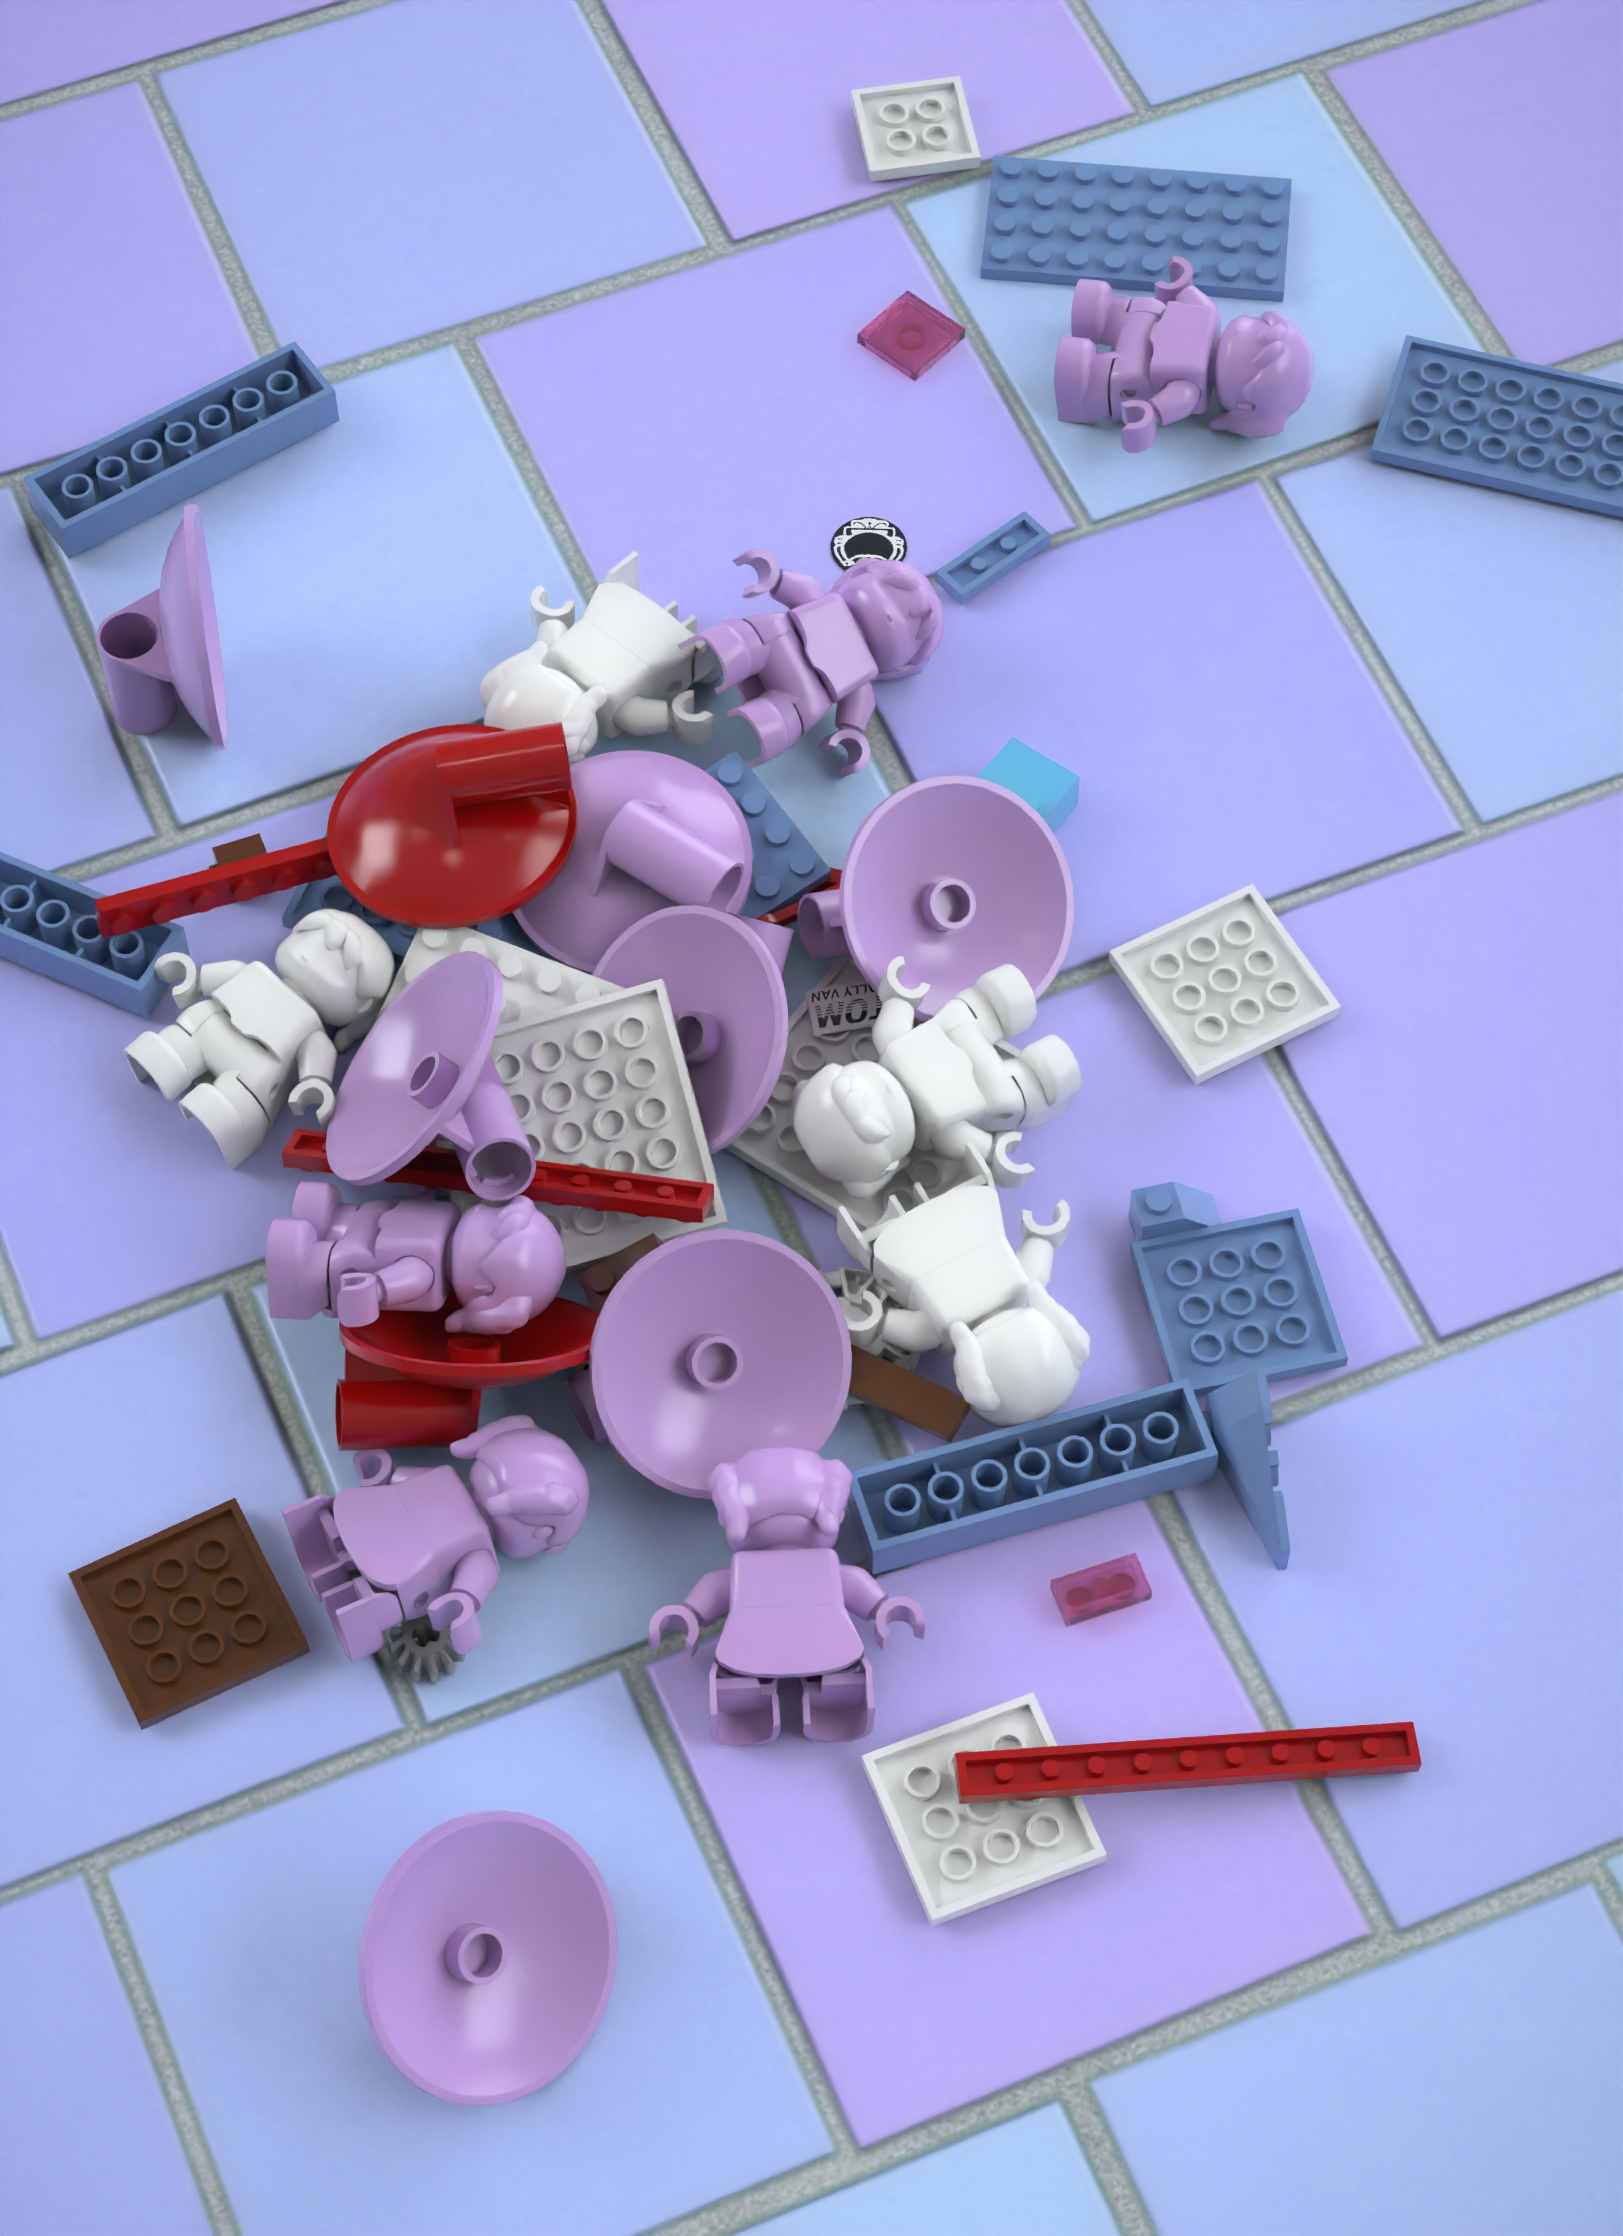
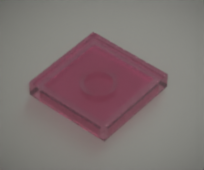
M909 290L857 333V343L914 381L965 338L964 327Z

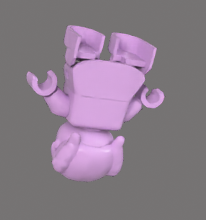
M1178 256L1169 259V276L1172 283H1166L1162 280L1155 283L1156 299L1151 297L1130 299L1125 296H1115L1111 286L1105 281L1078 280L1071 310L1072 337L1063 336L1061 338L1055 361L1054 387L1058 421L1094 424L1104 417L1111 422L1123 420L1126 426L1121 431L1122 447L1129 453H1139L1153 445L1156 439L1155 424L1163 427L1190 414H1203L1206 412L1214 386L1220 404L1228 411L1218 413L1212 417L1210 428L1214 430H1227L1241 436L1266 438L1278 435L1283 431L1284 423L1288 417L1294 414L1305 402L1310 391L1315 367L1311 346L1302 330L1293 321L1285 318L1279 312L1266 311L1261 314V318L1246 315L1238 316L1227 325L1222 333L1221 317L1217 304L1194 286L1193 267L1186 259ZM1095 345H1109L1112 348L1110 352L1097 353Z
M754 548L736 556L732 561L738 567L743 564L750 565L758 575V583L744 588L742 597L750 599L769 591V596L772 599L787 606L790 610L787 612L758 614L742 619H727L677 645L681 650L697 641H704L709 644L719 658L723 668L724 682L722 685L714 688V690L718 694L735 686L743 704L726 713L729 718L734 715H741L746 718L760 740L761 756L748 762L747 765L752 769L794 747L800 736H803L818 723L831 708L832 704L837 702L835 727L839 731L826 736L820 742L818 749L828 751L837 747L838 743L844 746L848 753V761L844 767L840 768L841 777L862 770L870 759V746L863 733L867 728L876 705L875 693L870 681L901 679L909 675L920 674L928 664L931 655L941 643L945 624L940 599L935 593L933 586L919 570L908 563L898 560L860 558L825 593L821 585L812 576L779 569L775 557L765 549Z
M302 1181L295 1191L292 1219L276 1218L273 1220L267 1236L265 1261L270 1318L310 1320L322 1311L326 1317L332 1319L339 1318L340 1322L346 1327H359L368 1325L378 1319L379 1311L381 1310L437 1311L443 1306L450 1292L454 1289L459 1303L464 1307L456 1310L445 1320V1330L447 1332H467L482 1335L508 1334L517 1328H521L527 1321L541 1314L555 1299L566 1273L565 1251L562 1240L552 1222L545 1214L535 1209V1205L530 1198L523 1195L511 1198L503 1207H492L485 1203L475 1205L462 1216L461 1209L456 1203L436 1201L435 1189L422 1185L409 1184L410 1197L398 1195L391 1197V1202L377 1200L359 1205L353 1203L343 1204L342 1195L338 1187L332 1183Z
M510 1415L484 1425L478 1431L471 1433L467 1438L455 1441L450 1445L452 1455L462 1459L476 1458L470 1469L469 1481L472 1491L469 1492L456 1470L450 1465H442L434 1469L400 1466L395 1470L391 1456L384 1449L359 1450L353 1456L357 1476L362 1479L359 1487L344 1488L335 1497L318 1494L282 1510L295 1552L308 1583L319 1602L324 1601L337 1637L352 1663L382 1648L384 1643L383 1631L397 1626L403 1621V1618L405 1620H412L423 1617L426 1614L429 1615L433 1630L443 1631L445 1627L451 1624L450 1637L455 1652L467 1654L475 1649L482 1636L476 1612L479 1611L497 1585L500 1572L492 1541L508 1556L518 1559L528 1558L542 1550L546 1553L556 1554L569 1546L571 1540L580 1532L585 1522L590 1499L587 1473L574 1451L563 1439L548 1431L541 1430L529 1416ZM358 1569L363 1576L354 1578L351 1581L350 1571Z
M788 1446L767 1447L747 1452L734 1463H720L714 1468L707 1479L706 1484L718 1511V1522L725 1528L729 1548L735 1553L731 1558L730 1568L715 1570L703 1575L683 1601L682 1606L672 1604L657 1610L650 1619L648 1635L650 1650L660 1647V1638L666 1631L675 1629L684 1632L687 1635L685 1639V1652L693 1658L699 1645V1626L706 1628L722 1615L729 1612L715 1651V1662L713 1661L709 1674L710 1737L719 1744L746 1747L765 1744L776 1739L780 1734L779 1697L776 1693L778 1678L789 1677L801 1678L804 1690L802 1697V1719L805 1737L823 1743L851 1742L862 1739L872 1732L875 1714L872 1667L866 1655L864 1656V1645L846 1609L866 1622L871 1619L875 1621L874 1635L876 1643L882 1650L890 1641L891 1631L887 1628V1625L894 1621L908 1623L913 1629L914 1637L924 1638L926 1616L924 1609L917 1601L905 1596L889 1598L888 1593L865 1569L854 1565L839 1564L838 1554L832 1547L838 1538L839 1523L845 1517L844 1508L853 1481L852 1473L840 1460H823L818 1454L805 1448ZM860 1667V1669L857 1670L856 1672L848 1673V1672L854 1671V1670H856V1669H858V1668Z

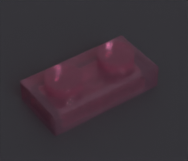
M1136 1552L1052 1579L1050 1582L1051 1592L1066 1627L1150 1600L1152 1597V1589Z

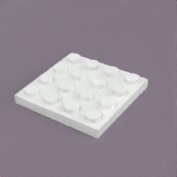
M1253 884L1109 951L1110 963L1195 1085L1340 1016L1341 1005Z
M1034 1692L861 1755L863 1768L931 1927L1106 1861L1107 1854L1081 1796L959 1804L953 1764L955 1753L1057 1746Z

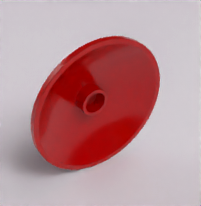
M562 722L513 730L476 724L438 726L399 738L369 756L352 772L340 788L328 819L327 844L335 873L345 889L361 905L385 919L403 925L428 929H452L482 924L513 912L539 895L562 870L570 856L577 836L578 808L572 787Z
M452 1289L443 1306L437 1311L381 1310L379 1311V1318L368 1325L346 1327L340 1322L339 1340L345 1347L344 1379L337 1380L335 1393V1424L338 1450L450 1448V1445L455 1441L467 1438L471 1433L477 1431L482 1389L504 1388L536 1381L565 1368L588 1361L592 1335L599 1313L593 1312L591 1308L582 1304L555 1297L541 1314L527 1321L521 1328H517L508 1334L450 1333L445 1330V1320L456 1310L464 1307L459 1303L454 1289Z

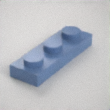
M1023 511L937 570L935 582L960 605H963L1050 545L1051 534L1027 512Z

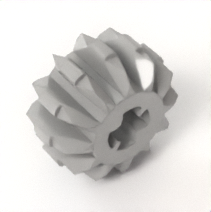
M426 1614L423 1617L412 1620H405L403 1618V1621L400 1622L402 1626L391 1628L390 1638L393 1643L388 1647L390 1658L397 1660L396 1668L401 1675L411 1671L412 1680L416 1684L426 1674L429 1675L431 1682L436 1685L439 1680L438 1672L443 1671L453 1676L455 1672L453 1662L464 1661L465 1654H458L454 1650L450 1637L451 1624L445 1627L443 1631L433 1630L429 1615Z

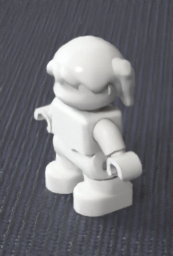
M633 551L609 570L604 583L598 585L582 618L576 624H574L575 601H565L564 606L559 609L548 608V594L543 586H537L532 591L530 597L531 623L537 633L536 642L528 650L504 660L483 676L479 688V695L485 707L484 725L513 730L562 722L569 765L583 760L584 756L590 752L597 742L598 731L608 738H615L624 731L636 736L666 733L668 732V727H672L674 736L685 744L699 745L711 740L715 731V715L707 711L694 715V690H686L690 684L697 681L710 684L719 679L724 673L716 653L704 641H697L681 650L679 649L677 644L697 635V618L691 615L680 623L677 620L678 604L676 602H671L663 609L640 593L639 554ZM673 701L672 706H667L668 702Z
M322 909L312 912L301 919L293 928V933L282 941L277 948L275 963L280 978L260 961H253L247 964L235 959L204 964L201 970H197L189 956L184 953L172 952L161 956L155 963L154 970L159 980L171 984L177 979L185 978L182 984L173 987L172 996L179 1009L188 1008L178 1016L174 1024L163 1028L158 1034L153 1031H146L140 1034L122 1050L123 1055L136 1080L141 1083L150 1075L158 1084L169 1103L189 1087L192 1081L197 1085L178 1102L179 1108L187 1120L195 1115L208 1129L232 1170L262 1144L267 1129L274 1126L293 1085L298 1080L300 1084L293 1089L288 1099L293 1115H303L304 1110L311 1104H322L317 1110L316 1115L323 1131L327 1132L329 1119L336 1106V1098L330 1088L337 1059L336 1050L338 1052L345 1051L354 1041L361 1039L371 1031L396 974L395 961L387 942L375 929L354 914L336 909ZM202 993L205 997H212L211 1000L195 1003ZM322 1022L338 1026L333 1042L327 1036Z
M903 956L896 957L890 962L878 984V995L883 1005L872 1029L873 1044L880 1057L877 1063L868 1060L852 1062L846 1066L831 1063L823 1067L809 1080L798 1082L793 1090L791 1103L795 1107L794 1129L801 1146L814 1166L829 1179L840 1182L843 1188H845L846 1193L852 1198L869 1199L875 1193L881 1191L899 1170L909 1165L910 1158L907 1154L910 1152L913 1144L922 1151L936 1147L949 1160L964 1163L966 1143L971 1140L991 1170L995 1184L1009 1189L1021 1187L1029 1180L1035 1169L1029 1163L1019 1165L1007 1158L1006 1153L1014 1152L1023 1134L1012 1131L1024 1114V1106L1026 1113L1020 1121V1127L1034 1128L1066 1112L1082 1085L1081 1072L1074 1054L1061 1038L1050 1034L1026 1046L1018 1057L1004 1061L1001 1060L993 1045L1000 1039H1009L1028 1030L1037 1014L1036 1000L1027 979L1019 969L1011 964H1004L983 974L977 979L974 986L957 993L932 1019L913 1029L914 1009L921 1004L931 985L922 982L914 990L903 987L897 979L906 967ZM987 1132L1010 1133L1004 1134L997 1142L992 1141L993 1136Z
M971 1140L966 1143L964 1169L959 1178L949 1187L930 1196L926 1194L919 1182L914 1184L913 1197L919 1206L906 1213L896 1196L892 1195L888 1198V1208L882 1218L867 1229L859 1231L844 1205L837 1208V1235L851 1258L862 1263L864 1268L871 1271L879 1285L889 1296L908 1308V1310L890 1308L888 1313L882 1312L883 1307L880 1300L872 1292L864 1290L861 1311L866 1313L869 1318L862 1322H854L844 1313L851 1344L859 1348L868 1346L877 1340L880 1334L882 1335L881 1340L883 1342L912 1353L935 1349L941 1356L946 1357L955 1354L953 1368L957 1378L956 1384L958 1389L963 1393L962 1396L965 1401L970 1404L971 1411L981 1420L994 1426L1012 1427L1048 1417L1069 1400L1077 1386L1080 1370L1090 1355V1336L1079 1325L1075 1316L1069 1313L1063 1306L1057 1304L1045 1289L1050 1282L1054 1250L1063 1245L1068 1236L1070 1208L1065 1200L1061 1199L1055 1205L1053 1214L1055 1224L1050 1226L1036 1224L1032 1218V1211L1023 1209L1021 1233L1024 1240L1017 1255H1015L1005 1236L998 1193L995 1190L992 1172Z

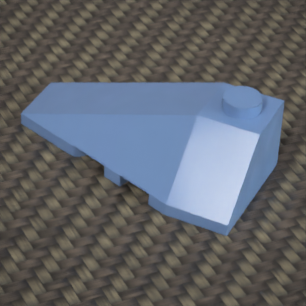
M1257 1368L1207 1394L1206 1407L1202 1414L1218 1452V1467L1277 1570L1287 1569L1291 1549L1284 1496L1282 1491L1273 1490V1487L1279 1484L1278 1451H1268V1446H1271L1270 1424H1273L1274 1421L1265 1369Z

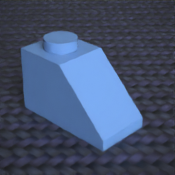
M1174 1181L1131 1190L1128 1216L1136 1241L1222 1224L1212 1194Z

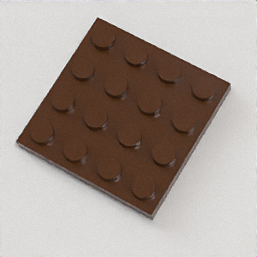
M236 1498L68 1573L141 1730L310 1652L309 1644Z

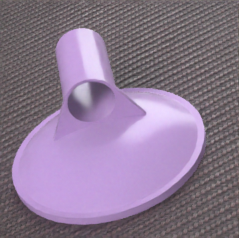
M190 503L184 505V517L178 525L167 549L161 571L160 588L107 617L97 630L96 643L114 719L123 730L135 735H150L160 732L172 723L177 714L178 706L185 705L193 719L212 739L215 750L219 751L227 750L228 747L227 710L221 648L202 521L197 504Z
M623 750L591 756L570 765L572 787L578 808V827L575 843L567 862L555 879L539 895L512 912L523 933L542 953L553 961L592 975L599 961L615 940L634 923L656 911L680 905H699L740 915L746 903L753 876V851L748 826L741 810L727 790L708 773L687 761L658 752L642 750Z
M947 775L928 778L907 785L883 800L867 816L851 842L842 869L840 889L803 895L798 905L797 922L801 943L805 952L812 960L818 961L852 955L858 969L877 994L878 984L890 962L898 956H903L906 967L897 979L898 982L910 990L917 989L922 982L931 985L921 1004L914 1009L913 1020L925 1023L932 1019L957 993L974 986L977 979L983 974L1004 964L1014 965L1021 971L1033 991L1035 1000H1037L1057 975L1068 951L1074 924L1075 900L1072 878L1064 852L1048 824L1034 808L1014 792L999 784L972 776Z
M680 905L656 911L630 926L609 947L599 961L592 976L626 989L663 979L710 1154H714L732 1143L754 1122L767 1103L778 1080L784 1061L788 1037V1007L782 974L794 929L730 912L726 913L710 907Z
M464 951L452 954L438 961L415 978L395 998L375 1023L358 1049L343 1078L336 1096V1106L328 1123L326 1154L331 1170L338 1177L357 1186L379 1182L407 1165L433 1140L452 1141L467 1183L478 1196L493 1201L507 1200L519 1195L530 1185L536 1171L535 1157L511 1098L489 1054L498 1026L503 1000L501 975L491 960L477 952Z
M734 1229L705 1230L683 1235L664 1243L637 1261L623 1275L605 1301L597 1319L589 1352V1369L564 1380L563 1383L571 1409L583 1432L594 1445L609 1439L616 1451L631 1467L655 1484L685 1496L712 1500L711 1492L706 1483L714 1468L720 1463H734L747 1452L767 1447H798L811 1450L816 1454L834 1430L846 1402L852 1369L851 1340L842 1307L825 1278L803 1256L774 1239L756 1233Z
M485 1810L468 1813L438 1825L412 1844L395 1862L376 1892L364 1924L359 1949L358 1977L362 2008L377 2046L393 2068L409 2083L430 2095L446 2101L473 2106L496 2105L519 2099L542 2088L560 2075L582 2052L593 2036L608 2004L614 1983L618 1948L617 1926L611 1898L601 1873L582 1846L569 1834L541 1818L520 1812Z

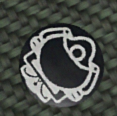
M860 517L846 522L835 532L831 541L833 559L845 571L852 567L860 558H877L879 560H898L903 562L907 552V542L902 531L893 523L877 517Z

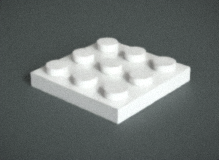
M960 76L851 90V103L870 182L980 168L981 156Z

